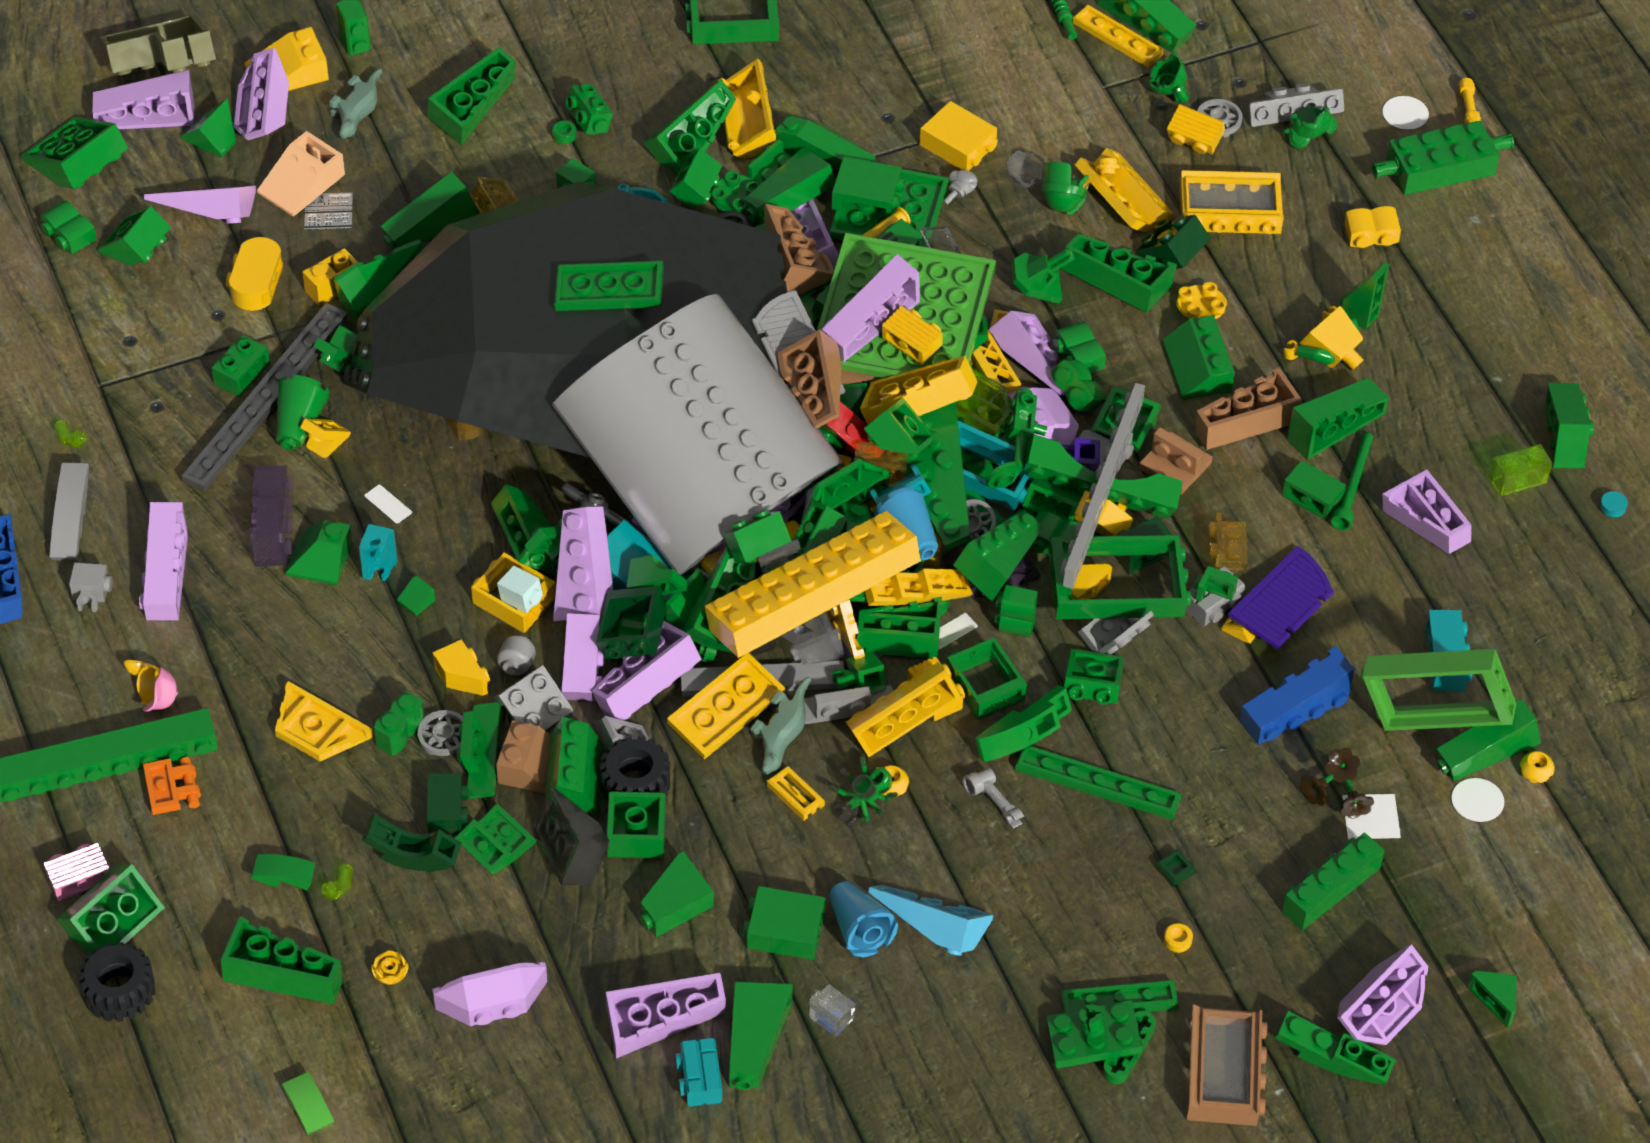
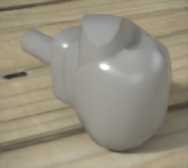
M965 169L953 171L949 176L950 186L948 188L951 193L944 199L943 203L948 205L955 197L961 199L972 192L978 183L977 176Z

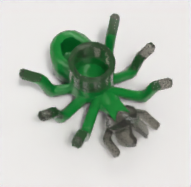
M860 755V764L864 774L854 779L845 768L840 769V772L852 784L854 792H847L833 785L828 787L829 790L837 792L843 797H853L850 801L839 802L832 808L836 811V816L842 813L839 817L840 821L846 822L852 819L847 823L848 827L857 822L858 806H861L863 817L860 819V826L863 827L866 825V822H869L866 802L882 817L884 813L874 801L879 799L889 802L892 798L898 796L897 792H889L887 795H882L890 790L893 783L892 775L884 767H877L870 773L866 766L864 755Z

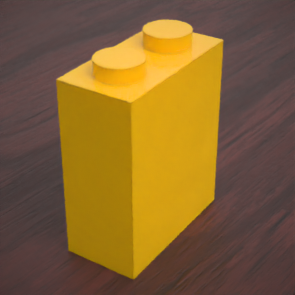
M952 101L947 103L920 129V146L961 170L969 171L973 166H977L988 152H992L998 142L997 128Z

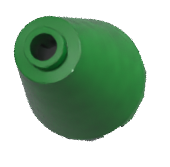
M292 375L291 379L286 380V376H283L278 384L276 441L286 450H295V448L302 446L309 434L300 428L304 419H318L330 397L327 387L324 391L320 388L321 383L319 381L301 375Z

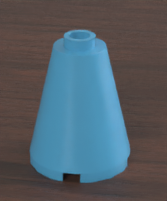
M912 487L900 488L887 495L889 499L884 504L880 501L874 515L877 516L888 511L917 536L920 560L932 558L938 549V543L923 495Z
M849 881L840 882L832 888L829 900L845 945L854 956L868 957L879 953L877 948L883 944L887 947L892 942L898 929V923L892 912Z

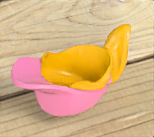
M124 661V666L128 672L137 676V691L142 699L141 704L145 705L143 711L165 709L174 702L178 694L177 685L174 677L166 669L142 661Z

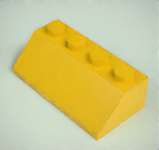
M937 662L932 666L924 668L919 675L911 680L901 683L893 692L878 698L870 707L855 713L846 723L867 756L870 757L961 698L946 670Z

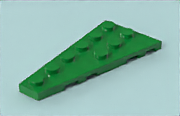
M956 402L919 416L936 439L917 455L893 451L906 476L913 473L910 466L915 463L932 491L924 496L931 523L946 551L971 541Z

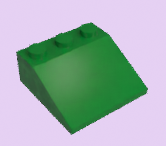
M74 116L20 157L25 163L57 185L77 189L83 186L85 180L90 176L99 174L109 162L118 160L128 147L116 123Z

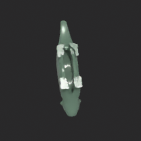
M377 69L366 83L362 82L359 76L353 75L347 84L350 86L354 85V88L346 99L343 100L335 95L329 101L330 107L336 108L330 111L331 116L336 117L340 115L341 117L339 132L341 139L354 137L359 122L375 109L378 100L376 81L382 74V69Z
M810 677L802 680L792 700H789L785 693L777 691L771 700L773 704L779 703L776 708L777 713L772 716L768 725H765L760 720H756L750 729L755 734L754 737L757 740L763 739L764 760L762 771L766 775L781 767L787 746L803 730L806 719L804 695L811 682Z

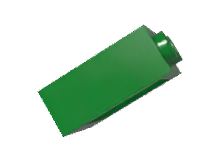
M995 637L986 641H979L974 646L963 651H956L947 657L946 665L950 669L951 679L955 684L959 683L965 693L964 701L977 720L1025 700L1027 683ZM991 660L1006 683L977 695L962 672Z

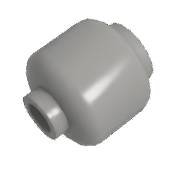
M520 635L510 636L504 640L499 650L497 663L507 674L515 676L524 675L530 670L536 655L535 646L527 637Z

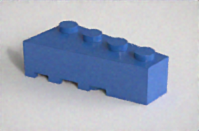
M11 514L0 516V624L22 618V594Z
M1337 646L1328 650L1330 656L1319 662L1316 658L1308 663L1307 666L1309 668L1296 677L1292 673L1286 677L1277 690L1271 687L1242 706L1240 723L1258 745L1265 741L1276 739L1281 733L1289 729H1297L1303 722L1312 718L1317 719L1326 711L1334 707L1339 708L1348 701L1355 668Z

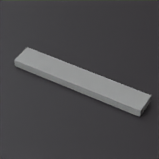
M843 661L762 665L785 687V691H796L797 687L806 677L811 678V682L806 690L838 689L837 682L833 683L831 672L837 669H844ZM730 666L692 668L690 671L685 672L681 675L682 697L695 696Z

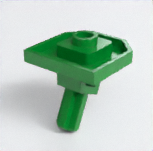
M1066 248L1051 258L1046 254L1041 257L1027 253L1021 254L1011 263L1013 284L1026 296L1059 304L1062 301L1059 269L1075 259L1072 250Z

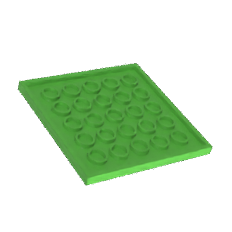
M845 233L817 330L820 329L822 331L824 325L898 254L919 272L920 302L912 309L916 310L924 321L929 324L931 322L935 323L941 329L943 345L923 365H920L915 359L908 357L903 351H900L895 346H892L891 343H888L887 340H884L881 332L845 362L841 360V370L886 378L961 356H966L970 364L994 275L996 260Z

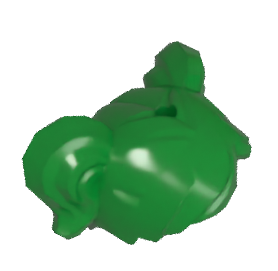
M1173 51L1171 55L1164 60L1157 61L1155 66H1153L1150 72L1151 79L1149 80V85L1156 94L1173 95L1176 102L1186 103L1189 100L1188 91L1185 87L1187 74L1183 61L1178 57L1177 52Z
M1310 106L1302 109L1299 113L1291 115L1289 117L1290 128L1283 130V132L1289 135V142L1292 147L1303 149L1309 144L1310 139H1314L1324 133L1333 134L1337 128V121L1331 115L1328 107L1323 106L1321 109L1316 106Z

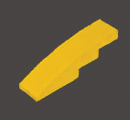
M922 569L918 573H897L865 590L868 606L908 605L909 602L917 601L918 604L929 603L938 597H942V601L969 597L972 595L969 580L959 570Z

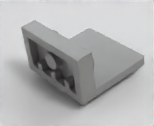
M543 665L492 698L494 702H499L501 706H505L514 721L537 725L543 730L548 729L561 720L562 717L573 711V708Z

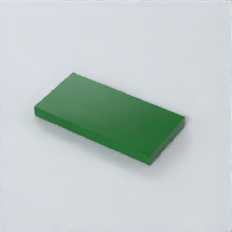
M663 261L558 265L554 303L555 311L661 307Z

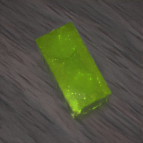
M1535 445L1494 457L1489 478L1499 495L1503 496L1547 483L1552 462L1542 445Z

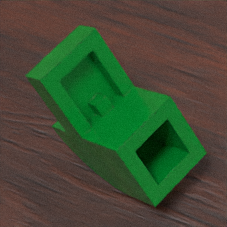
M339 325L330 342L318 338L313 347L322 351L319 361L340 373H344L346 366L350 365L352 358L350 354L351 345L357 339L358 334Z

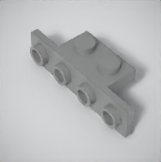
M1300 83L1295 85V88L1289 89L1286 87L1273 88L1271 92H1265V100L1249 103L1250 125L1255 127L1289 121L1291 115L1299 113L1302 109L1310 106H1316L1321 109L1323 106L1328 107L1331 114L1344 112L1343 89L1334 88L1318 91L1308 83Z
M886 686V689L870 693L869 687L817 694L815 697L805 698V724L850 718L855 713L873 705L878 698L893 692L892 686Z

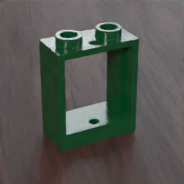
M658 586L607 592L596 640L606 659L657 653L666 612L665 603L667 602ZM648 613L643 635L617 637L622 615Z

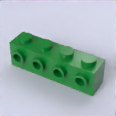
M1365 832L1357 838H1351L1339 853H1332L1328 856L1320 868L1317 870L1314 868L1309 871L1300 884H1293L1284 894L1285 901L1282 913L1303 931L1381 868L1385 849Z

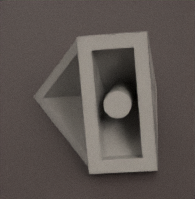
M604 716L601 720L592 721L606 749L610 745L615 746V741L619 739L622 742L626 741V737L632 736V739H637L640 736L644 737L645 741L649 739L643 726L608 716Z

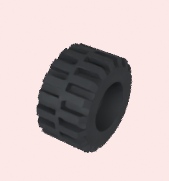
M631 736L626 737V741L623 742L620 739L615 741V746L610 745L606 749V754L603 753L600 763L601 789L607 801H609V792L665 793L667 796V791L670 790V761L667 752H663V747L660 744L655 746V741L652 739L645 741L644 737L638 736L637 739H632ZM634 770L647 773V775L641 778L624 776L625 773Z
M110 942L106 943L102 949L99 946L93 949V955L88 953L85 957L86 963H81V973H79L80 987L88 1010L93 1011L94 1015L98 1018L103 1015L106 1021L116 1018L117 1022L123 1021L124 1017H129V1019L135 1018L136 1012L143 1013L146 1010L145 1005H150L153 1001L152 995H155L156 990L151 963L148 956L145 957V952L141 948L136 950L135 945L131 943L128 946H124V942H117V945H112ZM117 976L131 978L127 983L118 987L104 985L108 980Z

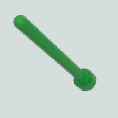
M1369 432L1363 434L1341 507L1333 512L1331 519L1332 526L1341 531L1349 530L1354 520L1351 508L1373 440V435Z

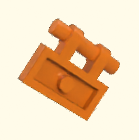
M189 757L182 758L180 760L181 766L172 767L171 758L143 764L153 815L181 810L179 800L184 799L188 801L190 808L199 807L201 793L199 786L195 782V777L197 776L196 768L192 765ZM175 780H184L185 786L176 787Z

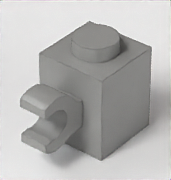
M74 563L69 585L72 599L76 600L78 611H82L84 604L91 603L92 612H96L98 610V602H105L107 592H111L113 578L108 575L107 565Z

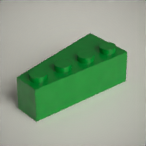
M1098 0L1097 2L1099 7L1171 53L1191 38L1197 25L1170 0Z
M1366 378L1293 407L1287 441L1309 460L1386 414L1389 396L1370 378Z
M1024 510L969 542L954 563V566L993 601L1043 527L1036 522L1032 515Z
M241 916L221 958L224 982L333 1005L343 983L340 960L311 947L305 949L296 945L295 940L291 938H280L271 934L270 929L261 925L259 928L249 924L248 919Z

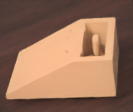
M306 131L289 144L258 188L257 193L294 217L345 175L343 154Z

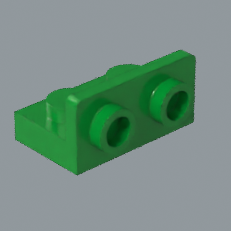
M778 139L772 145H768L760 156L750 161L747 167L748 177L761 184L792 157L783 151L782 140Z

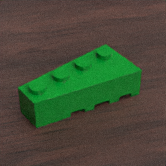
M498 47L428 98L427 117L462 145L515 80L516 61Z
M1077 234L1065 246V249L1070 248L1075 259L1061 267L1062 270L1146 313L1173 285L1177 266L1175 263L1168 261L1166 265L1156 262V257L1146 255L1145 258L1131 254L1132 250L1123 247L1122 249H1114L1109 247L1107 242Z

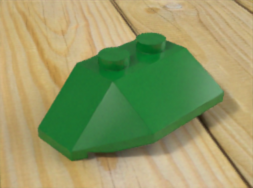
M860 458L841 470H836L829 477L821 482L814 483L807 490L802 520L807 515L806 511L809 510L813 500L827 505L839 512L842 503L865 504L873 499L869 490L874 488L878 494L889 487L890 472L883 467Z

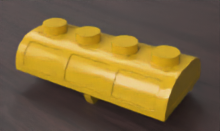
M756 59L727 80L721 78L736 98L724 121L728 148L732 150L733 155L739 158H753L764 152L766 147L772 145L776 140L763 65L759 59Z

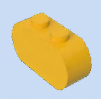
M265 237L251 238L241 244L239 253H235L233 257V270L227 274L226 286L230 288L233 303L241 309L255 311L271 304L283 269L281 248L272 239Z

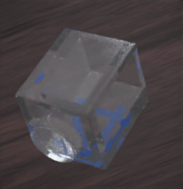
M830 984L822 991L818 990L809 1001L810 1018L835 1037L855 1019V1003Z

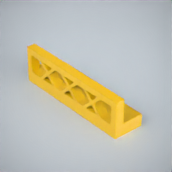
M988 330V340L985 341L988 348L983 346L977 348L972 353L970 363L979 383L977 389L987 406L990 407L998 404L1001 393L1019 389L1021 383ZM989 357L998 361L999 366L989 363L986 358ZM997 376L1005 377L1010 382L1001 384Z

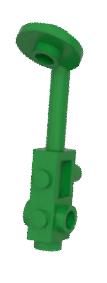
M1022 388L1017 390L1011 400L1008 438L1015 439L1013 462L997 466L988 474L986 483L989 488H1004L1012 484L1022 470L1026 443L1029 442L1034 433L1045 436L1047 432V426L1035 423L1037 396L1033 395L1030 389Z

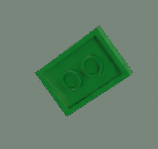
M1132 1000L1102 1006L1088 1004L1085 1006V1009L1081 1008L1080 1010L1047 1016L1057 1069L1143 1053Z

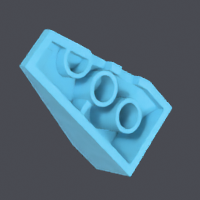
M885 885L869 887L868 893L933 943L945 947V952L953 955H962V952L974 950L993 919L992 914L960 904L958 907L942 906L943 900L936 898H920L918 900V894Z

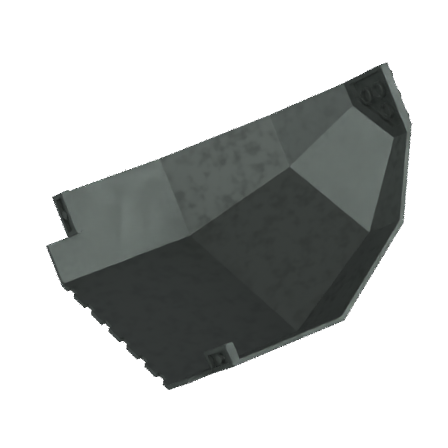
M581 181L448 224L364 309L363 315L359 316L357 339L352 342L350 354L352 355L351 362L344 371L345 385L369 395L458 422L590 457L552 406L553 402L576 380L604 358L692 302L708 295L719 294L772 365L760 340L766 337L765 333L757 334L751 320L756 318L762 308L771 300L787 293L786 281L781 280V273L784 271L783 254L778 252L777 247L781 244V235L618 189ZM663 261L661 307L555 311L554 303L558 265Z

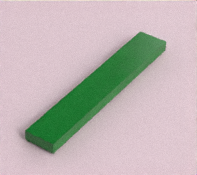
M1033 746L1022 749L1015 767V771L1170 820L1174 819L1182 798V793Z

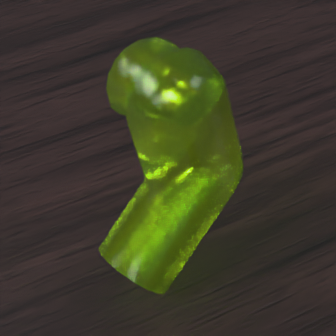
M347 864L340 865L337 881L334 883L328 881V884L325 882L322 885L321 893L326 899L336 900L350 891L353 867Z

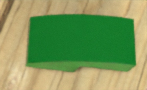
M257 854L250 879L276 888L281 881L308 890L316 863L286 855Z

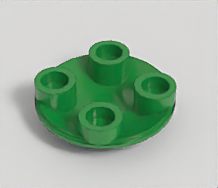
M729 171L725 174V177L719 179L715 186H713L711 192L712 201L723 212L735 211L746 213L747 206L744 198L760 184L750 177L739 175L736 171Z

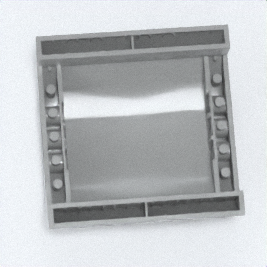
M719 294L708 295L692 302L632 339L582 375L552 404L672 569L680 575L699 564L709 551L726 541L723 533L732 530L730 525L744 519L746 522L754 520L753 515L765 509L771 511L820 477L824 480L833 472L845 466V463L819 428L813 425L796 397Z

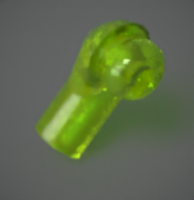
M60 420L55 423L54 427L61 444L74 448H81L86 444L87 434L83 430H81L80 434L79 430L72 433L66 421Z

